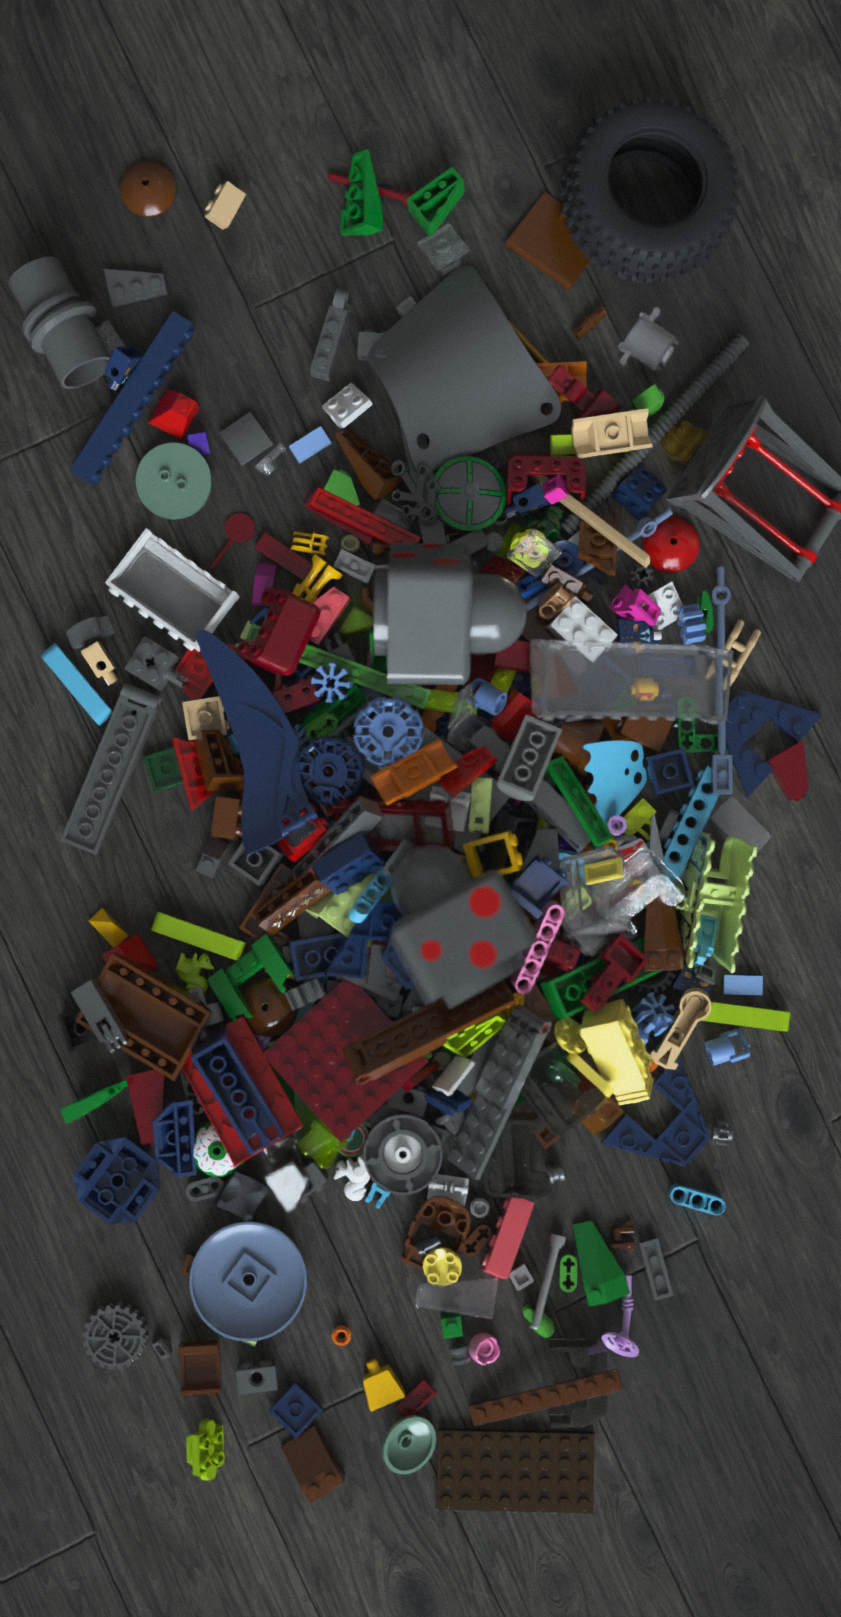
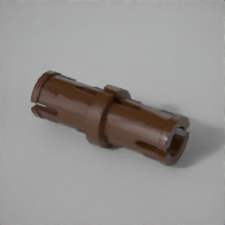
M601 305L589 316L586 315L583 321L572 330V334L574 336L577 335L576 338L578 340L590 329L593 330L596 324L607 315L605 309L601 310L603 308Z

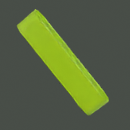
M158 911L151 930L237 961L241 958L246 942Z
M711 1002L710 1014L701 1021L788 1032L791 1012Z

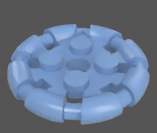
M380 697L367 703L368 706L364 710L361 709L353 726L355 727L354 742L358 751L363 753L367 757L366 760L370 763L384 767V765H391L420 749L424 738L422 737L423 722L418 711H414L411 708V704L398 697H393V699ZM385 706H393V713L385 712ZM374 711L377 716L371 720L368 716ZM403 712L409 716L406 721L400 716ZM387 726H391L394 729V734L390 738L383 735V729ZM363 728H369V735H363ZM408 728L414 729V736H408ZM371 743L376 747L373 752L368 748ZM406 744L409 748L403 753L399 748ZM384 751H392V758L384 757Z

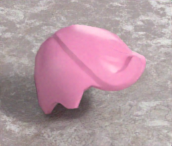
M479 1333L471 1339L468 1350L471 1357L477 1363L486 1365V1363L490 1364L496 1361L500 1355V1348L494 1336L488 1333Z

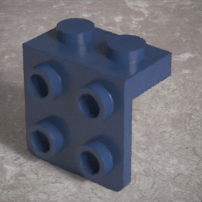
M639 465L612 494V497L640 521L650 508L667 492V487L646 468Z

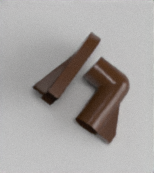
M628 1221L622 1226L614 1227L612 1230L613 1241H622V1235L634 1234L633 1222ZM636 1243L611 1244L610 1249L622 1248L636 1251Z

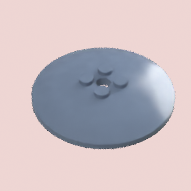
M255 1221L233 1223L212 1234L197 1252L190 1271L189 1285L191 1298L199 1316L218 1334L237 1341L266 1339L286 1328L301 1309L307 1289L305 1262L295 1243L279 1229ZM247 1274L253 1275L255 1282L247 1284L244 1281V1276Z

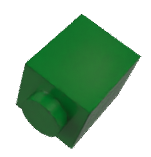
M460 1311L441 1313L443 1339L462 1337Z

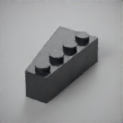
M498 811L492 835L511 830L512 834H515L517 837V852L521 853L523 858L525 843L531 840L533 834L530 831L533 824L537 825L539 819L522 812ZM505 839L490 842L483 873L512 866ZM517 871L502 875L508 886L515 879Z

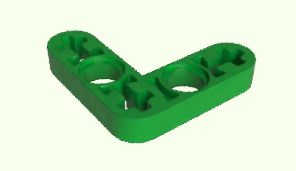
M689 697L681 698L676 703L678 749L685 748V746H682L685 736H681V733H691V736H687V741L691 742V746L685 749L686 753L718 752V745H716L717 749H714V738L718 742V734L696 735L694 702ZM684 701H686V703L690 705V707L687 708L686 711L687 714H691V717H680V714H684V708L680 707V705L683 704ZM683 720L690 721L691 728L689 730L681 728ZM703 738H707L711 742L708 749L701 747L700 742Z

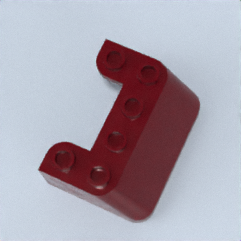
M512 452L508 455L506 505H510L512 491H522L526 488L528 475L566 476L567 489L570 492L579 493V502L583 504L586 492L585 462L582 458L578 459L576 454L551 455L550 452Z
M266 587L261 595V603L270 608L266 613L255 641L246 639L240 642L235 653L254 669L289 676L295 671L320 617L321 610L314 603L286 590Z

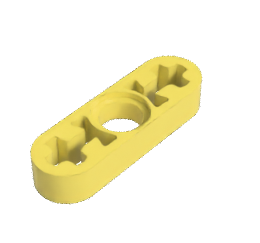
M570 1053L566 1057L608 1098L615 1090L577 1054Z

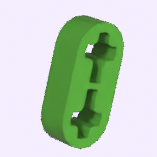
M323 713L305 726L307 732L304 737L307 736L310 742L317 737L327 736L337 728V718L332 713ZM327 719H330V725H327ZM311 730L315 731V735L313 737L310 733Z
M571 1253L563 1254L559 1260V1285L564 1292H572L577 1286L578 1264L575 1256ZM567 1258L574 1262L570 1264V1271H567L566 1264H563V1262L567 1261ZM567 1275H570L569 1278L573 1282L569 1287H566L563 1281H566Z

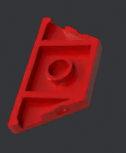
M226 644L231 649L236 647L234 644ZM188 649L175 671L188 678L187 683L180 679L179 681L185 684L183 689L190 701L204 698L213 684V679L201 650L198 652L195 649L192 651Z
M173 738L172 742L191 811L215 791L206 790L195 742Z

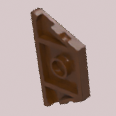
M614 511L612 515L605 517L603 515L599 516L618 531L620 511ZM582 520L579 529L577 557L615 576L617 545Z

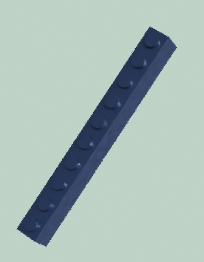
M172 311L70 468L74 475L92 486L95 482H99L103 474L102 471L111 464L113 454L122 447V440L131 433L133 423L142 416L144 406L153 399L155 389L162 385L163 377L172 370L174 360L183 353L187 340L190 341L195 332L192 322Z

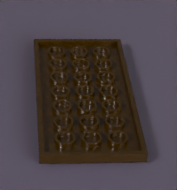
M438 1428L437 1511L593 1514L594 1432Z

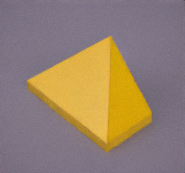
M104 908L100 909L89 920L113 948L129 936Z

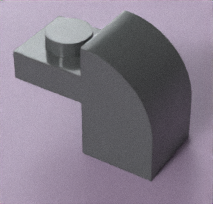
M108 616L88 618L75 624L66 632L73 650L89 646L95 640L112 636L115 633Z

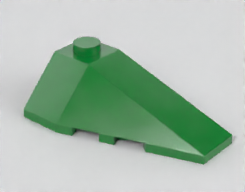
M365 149L354 154L349 173L350 187L349 191L345 192L344 197L347 198L346 207L341 212V235H372L383 231L382 206L369 150Z
M589 1220L573 1223L588 1305L594 1306L609 1303L630 1294L626 1274L605 1244V1240L594 1222Z

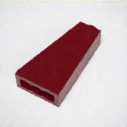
M149 1069L126 1076L141 1145L147 1144L148 1147L154 1146L153 1119L165 1109L167 1076L155 1069Z

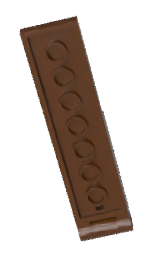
M501 979L451 1008H448L445 1000L441 998L353 1043L345 1045L342 1052L356 1082L364 1084L370 1079L373 1081L446 1044L445 1039L516 1004V1000L505 980Z

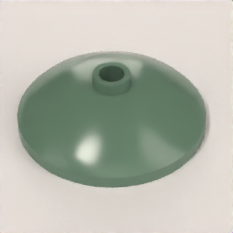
M411 1415L400 1419L389 1429L383 1441L382 1456L385 1464L393 1472L410 1474L419 1470L427 1463L436 1444V1433L432 1424L422 1416Z

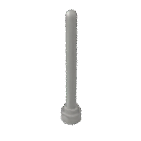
M552 1233L549 1239L551 1242L550 1246L552 1247L531 1325L535 1330L540 1325L559 1248H562L566 1240L565 1237Z

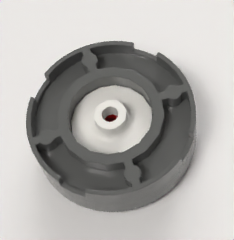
M407 1112L390 1114L378 1121L370 1130L364 1146V1164L370 1178L380 1187L387 1190V1192L393 1194H413L426 1188L437 1175L442 1163V1145L435 1128L421 1116ZM405 1151L406 1155H401L400 1152Z

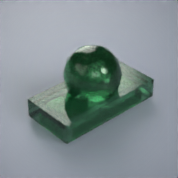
M554 1049L548 1052L551 1060V1065L548 1067V1076L551 1080L559 1082L566 1077L575 1085L581 1082L578 1070L571 1062Z

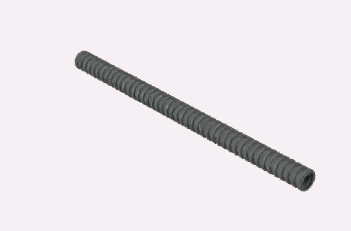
M736 334L735 338L727 344V347H724L723 351H720L719 355L711 361V364H708L707 368L699 374V377H696L695 381L683 391L684 394H680V398H677L671 404L672 407H668V411H665L664 415L659 417L660 420L657 419L656 424H652V428L648 429L652 447L631 450L628 454H625L624 458L620 459V463L617 462L616 467H612V471L608 472V476L605 475L604 480L601 479L600 484H597L596 488L592 489V493L589 492L588 497L584 498V506L592 512L597 510V506L602 504L601 501L604 502L606 500L605 497H609V493H612L613 489L618 487L617 484H621V480H624L625 476L630 474L629 471L632 472L633 467H637V463L642 461L641 458L644 459L646 457L645 454H649V450H652L653 446L658 444L657 441L660 442L661 437H664L665 433H668L669 429L673 428V424L676 425L677 420H680L681 416H684L685 412L689 411V407H692L693 403H696L697 399H700L701 395L705 394V390H708L709 386H712L713 382H716L717 378L721 376V373H724L725 369H728L729 365L737 359V356H740L741 352H744L745 348L749 346L748 340L743 335ZM572 512V514L568 515V519H564V523H560V528L564 533L572 536L574 534L573 531L576 532L578 530L577 527H580V522L583 519Z

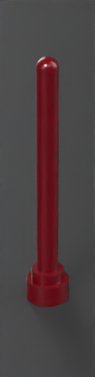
M332 172L328 174L329 180L350 186L351 181L349 177ZM377 186L380 195L401 200V203H404V206L407 207V199L416 193L409 190L402 193Z

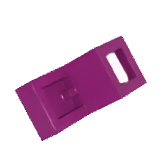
M257 564L252 605L264 606L261 603V595L266 587L274 588L277 565Z

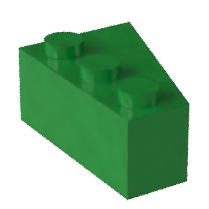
M451 167L407 199L408 211L430 238L465 193L464 180Z

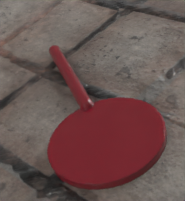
M236 513L226 520L224 529L226 536L230 540L210 566L211 570L214 569L232 542L244 543L252 538L255 532V525L248 515Z

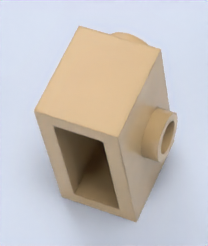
M228 181L218 184L214 191L216 195L213 201L210 200L205 207L207 212L204 217L222 230L229 227L246 196L244 192Z

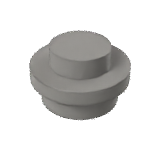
M476 1198L470 1204V1211L475 1217L482 1218L489 1212V1203L484 1198Z

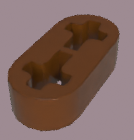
M480 1223L465 1239V1245L462 1250L464 1255L474 1257L492 1237L491 1227L486 1223ZM479 1229H488V1236L483 1235L480 1239L477 1238L480 1235ZM474 1241H476V1243L474 1244L475 1250L466 1251V1244L468 1243L471 1245Z

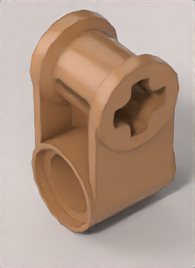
M561 583L555 584L547 593L540 597L539 615L543 619L553 618L562 609L571 604L574 594L568 593Z

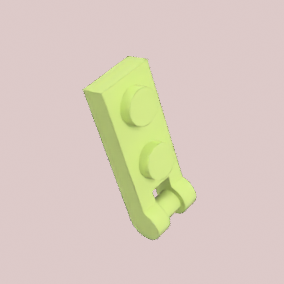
M477 778L472 782L469 832L471 833L482 831V833L488 834L492 779ZM476 817L483 818V823H475Z

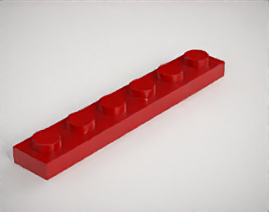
M319 487L310 502V506L389 545L391 543H419L421 537Z

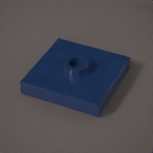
M295 1380L268 1409V1412L297 1438L322 1412L324 1407Z

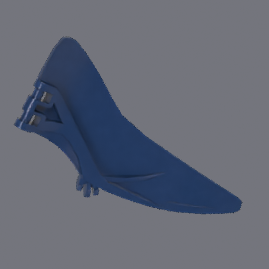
M201 629L196 634V639L235 736L244 769L242 842L245 851L251 854L289 835L288 832L305 826L309 820L318 818L305 794L301 775L297 773V771H300L296 763L301 747L309 738L306 736L301 739L307 732L305 727L299 733L300 725L297 724L292 729L283 710L250 666L209 631ZM306 809L308 812L301 816L300 812ZM290 819L291 822L284 826L283 822Z

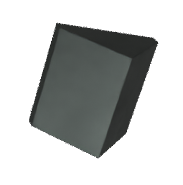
M80 1008L57 1015L68 1053L99 1042L94 1032L75 1021L81 1011Z

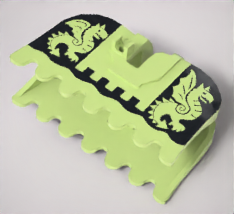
M701 832L691 854L689 865L686 868L685 884L689 891L676 895V898L681 900L682 904H675L674 906L676 909H681L678 929L683 948L682 954L687 966L692 968L696 952H693L697 944L696 932L700 927L701 914L720 919L715 947L711 955L730 973H734V955L739 949L738 934L742 932L741 917L746 911L745 896L749 894L748 879L753 873L752 858L756 856L757 846L750 844L740 837H727L721 852L719 870L710 868V853L713 852L715 841L710 839L711 833ZM706 877L728 879V883L707 882Z

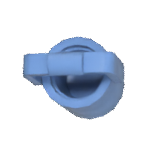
M477 678L463 690L461 701L496 716L505 707L507 694L495 688L493 684ZM478 685L480 686L475 694L474 700L467 697L476 689Z
M740 1029L724 1032L718 1038L705 1042L706 1052L713 1066L727 1061L736 1062L750 1056V1045ZM738 1035L740 1044L745 1052L735 1055L734 1047L729 1037Z

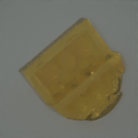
M683 421L682 426L678 428L673 427L669 429L668 433H665L666 435L662 438L663 447L661 448L671 460L685 463L690 459L696 448L703 443L708 433L702 428L692 426L689 421Z

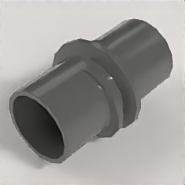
M42 257L23 265L10 277L8 285L26 317L23 322L22 331L34 351L46 355L62 387L67 389L78 388L104 375L111 357L92 323L97 311L93 303L82 301L81 295L75 291L59 259L55 257Z

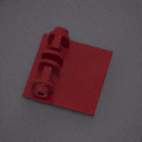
M494 555L479 574L498 575L516 585L529 566Z

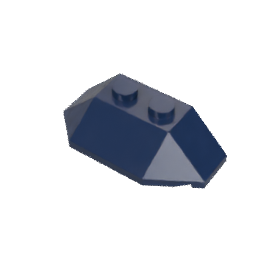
M192 1099L173 1101L153 1119L155 1159L177 1178L197 1175L194 1160L195 1138Z

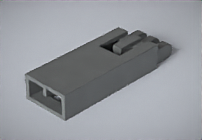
M96 979L88 981L71 992L100 1043L105 1042L111 1053L116 1051V1048H121L122 1043L124 1045L129 1043L123 1032V1025ZM105 1017L107 1018L109 1024H110L111 1027H112L111 1030H109V1028H108V1023H105V1024L102 1023L101 1020H102L103 1018H105Z

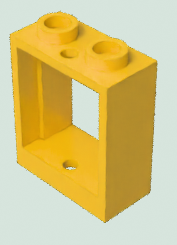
M511 830L463 844L470 872L474 879L484 874L476 846L500 839H505L512 866L496 871L504 875L519 871L522 868L523 858L516 848L518 845L517 837L515 834H512Z

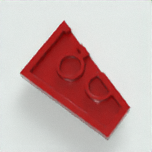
M483 745L462 755L461 759L454 761L457 768L440 776L441 779L436 781V783L454 798L496 763L497 758Z

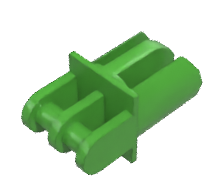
M526 1304L522 1310L524 1317L529 1321V1328H532L535 1309ZM543 1312L539 1328L533 1330L540 1336L549 1338L553 1335L555 1327L553 1321Z

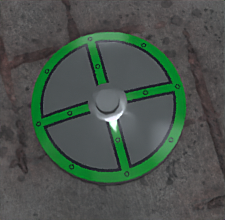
M469 456L454 458L442 465L433 480L439 481L441 485L440 490L436 492L434 505L438 509L437 517L453 530L465 533L484 530L499 518L504 509L506 489L503 479L492 465L482 459Z

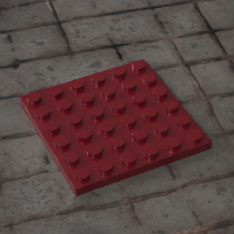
M348 977L341 981L262 1053L340 1142L348 1137L428 1063L427 1059L422 1055L373 1081L370 1079L364 1084L356 1082L342 1052L343 1047L393 1022L353 978Z

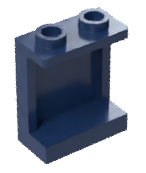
M538 854L509 885L517 902L536 918L543 914L542 908L563 885L568 886L569 884L566 878L568 875L561 868L555 869L550 859L546 856L542 858Z

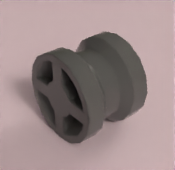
M560 1161L556 1162L555 1165H545L549 1184H553L557 1180L565 1181Z
M467 1343L455 1344L449 1347V1352L453 1357L451 1359L452 1365H462L471 1361V1357L467 1352L469 1349Z

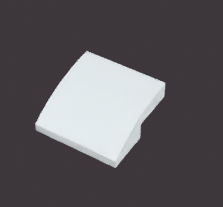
M455 1056L433 1084L432 1088L437 1092L442 1091L447 1096L452 1095L475 1063L467 1058Z

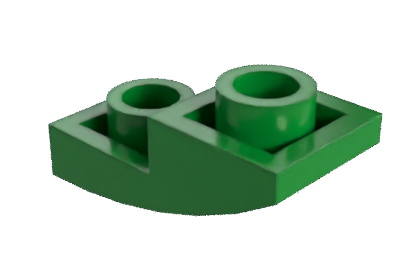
M702 591L699 596H696L695 604L698 603L700 605L699 608L704 614L702 617V622L706 624L704 633H710L713 630V609L707 591Z

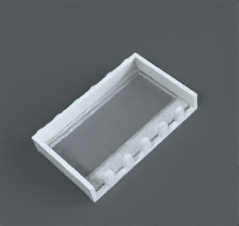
M147 528L105 582L110 587L108 589L109 592L116 597L120 594L125 598L123 602L131 608L135 605L139 608L138 613L145 618L150 616L154 619L153 623L160 629L165 627L169 630L167 634L175 640L178 638L184 641L183 645L190 651L195 649L200 652L196 639L198 631L204 629L213 633L234 603L240 598L235 591H231L221 581L214 579L207 571H203L193 561L188 560L179 551L168 546L165 541L157 538Z

